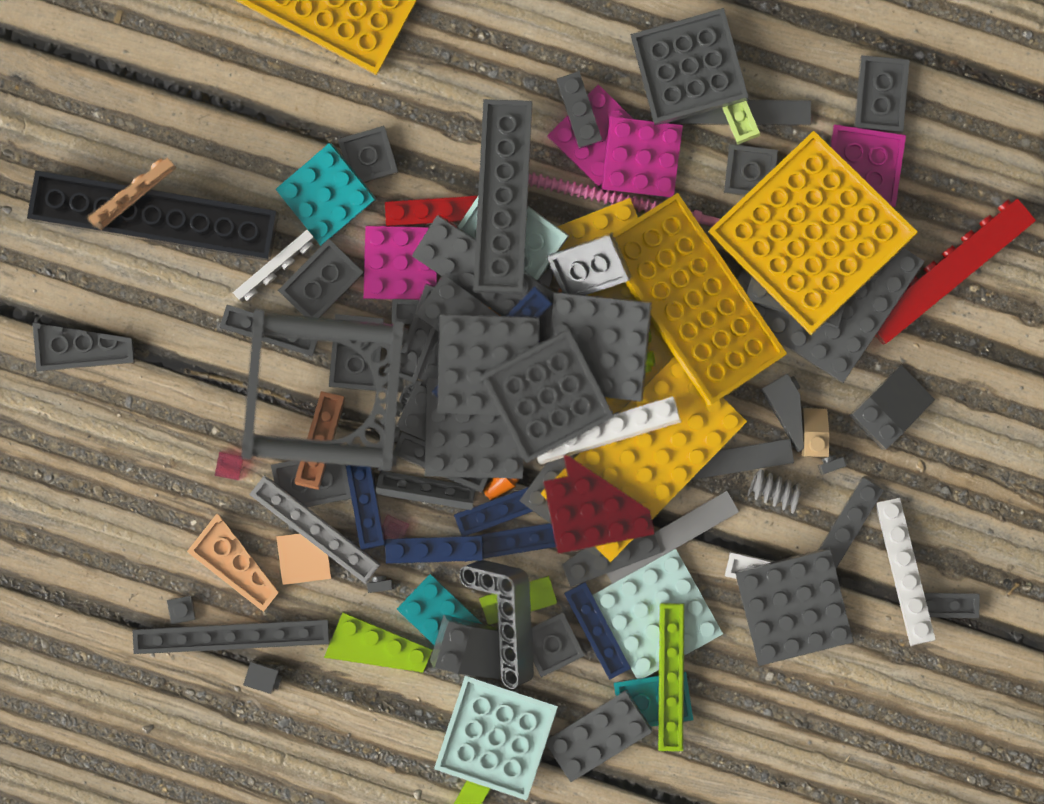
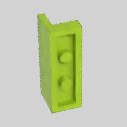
M549 576L529 582L531 612L557 603ZM492 593L479 597L487 624L497 623V594Z

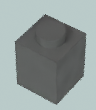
M251 661L243 686L272 694L274 689L279 690L283 676L279 675L280 669Z

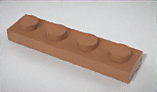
M321 391L307 439L334 440L345 403L344 396ZM300 461L294 481L295 484L319 490L327 463Z

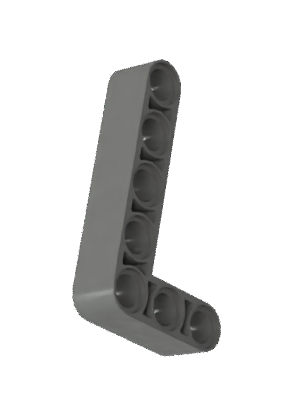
M486 560L476 561L461 568L459 576L461 582L466 587L497 594L501 678L506 687L514 689L532 680L534 675L529 577L520 568Z

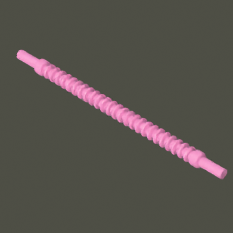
M535 172L529 174L530 187L537 185L538 189L542 186L544 190L550 188L551 192L555 189L557 193L563 191L564 195L570 193V196L576 194L577 198L584 196L586 200L589 197L591 201L597 199L598 203L604 201V204L610 202L611 205L630 198L629 194L625 197L623 193L617 195L616 191L610 193V190L604 192L601 188L596 190L595 186L591 189L589 185L583 187L582 183L580 185H576V182L570 184L569 180L563 182V179L557 181L556 177L549 179L548 175L544 178L542 174L536 176ZM636 196L630 198L638 212L644 210V213L659 205L657 201L651 203L650 199L643 201V198L638 200ZM694 210V212H691L699 224L713 227L720 220V218L703 215L702 211Z

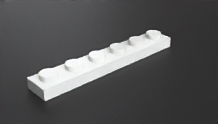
M670 397L614 414V417L537 457L538 462L544 464L564 458L563 455H574L679 423L681 420L674 397Z
M896 498L877 502L875 505L910 646L934 641L935 636L901 499Z

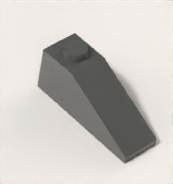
M785 374L760 390L796 451L799 452L804 449L800 393L798 392L800 385L794 376L790 377L788 374Z

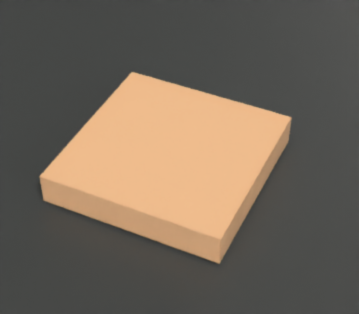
M301 534L277 536L283 585L331 579L329 556Z

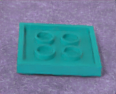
M332 143L327 144L275 189L320 246L377 200Z

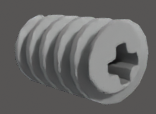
M760 469L755 474L747 494L748 497L752 491L755 492V500L764 495L765 504L772 498L773 507L782 502V510H785L790 505L791 513L794 514L801 491L799 483H796L791 488V480L787 479L782 485L781 476H778L773 481V473H768L764 478V470Z

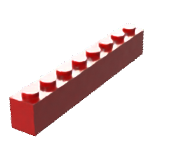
M1018 198L1012 202L1008 199L998 207L1000 211L994 217L989 214L979 222L981 228L975 233L972 229L960 238L962 243L956 248L954 245L950 246L942 253L944 256L942 260L938 263L935 260L923 268L925 274L919 279L915 276L876 334V337L883 345L891 341L1036 221Z

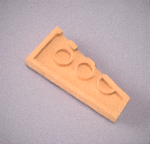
M168 157L164 160L162 158L157 160L151 166L150 171L139 175L132 181L130 186L118 192L110 201L87 218L95 227L102 230L173 172L176 166Z
M217 513L187 552L264 612L278 595L279 591Z

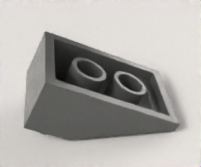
M900 365L849 416L882 450H886L935 399Z
M444 614L430 659L434 668L457 674L500 679L499 628Z

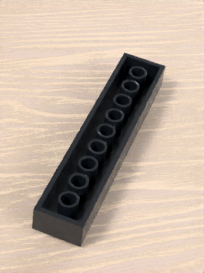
M35 170L27 219L33 222L265 261L271 260L279 213L275 210L150 190L110 224L100 230L87 217L128 186Z

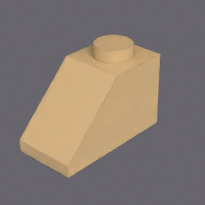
M802 408L804 449L801 450V457H829L827 409Z

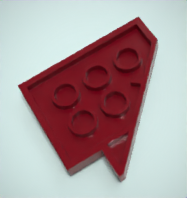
M563 455L567 476L543 481L558 554L655 534L651 513L648 508L568 455Z

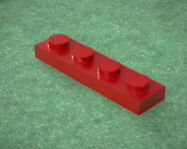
M478 196L384 202L386 226L432 224L437 215H441L451 223L461 222Z

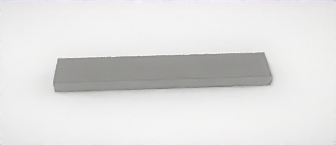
M266 475L262 477L249 494L366 584L380 566L378 561L361 550Z
M725 491L654 532L662 553L607 573L612 584L738 513L739 511L729 493Z

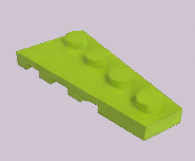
M343 612L324 658L424 672L433 649Z

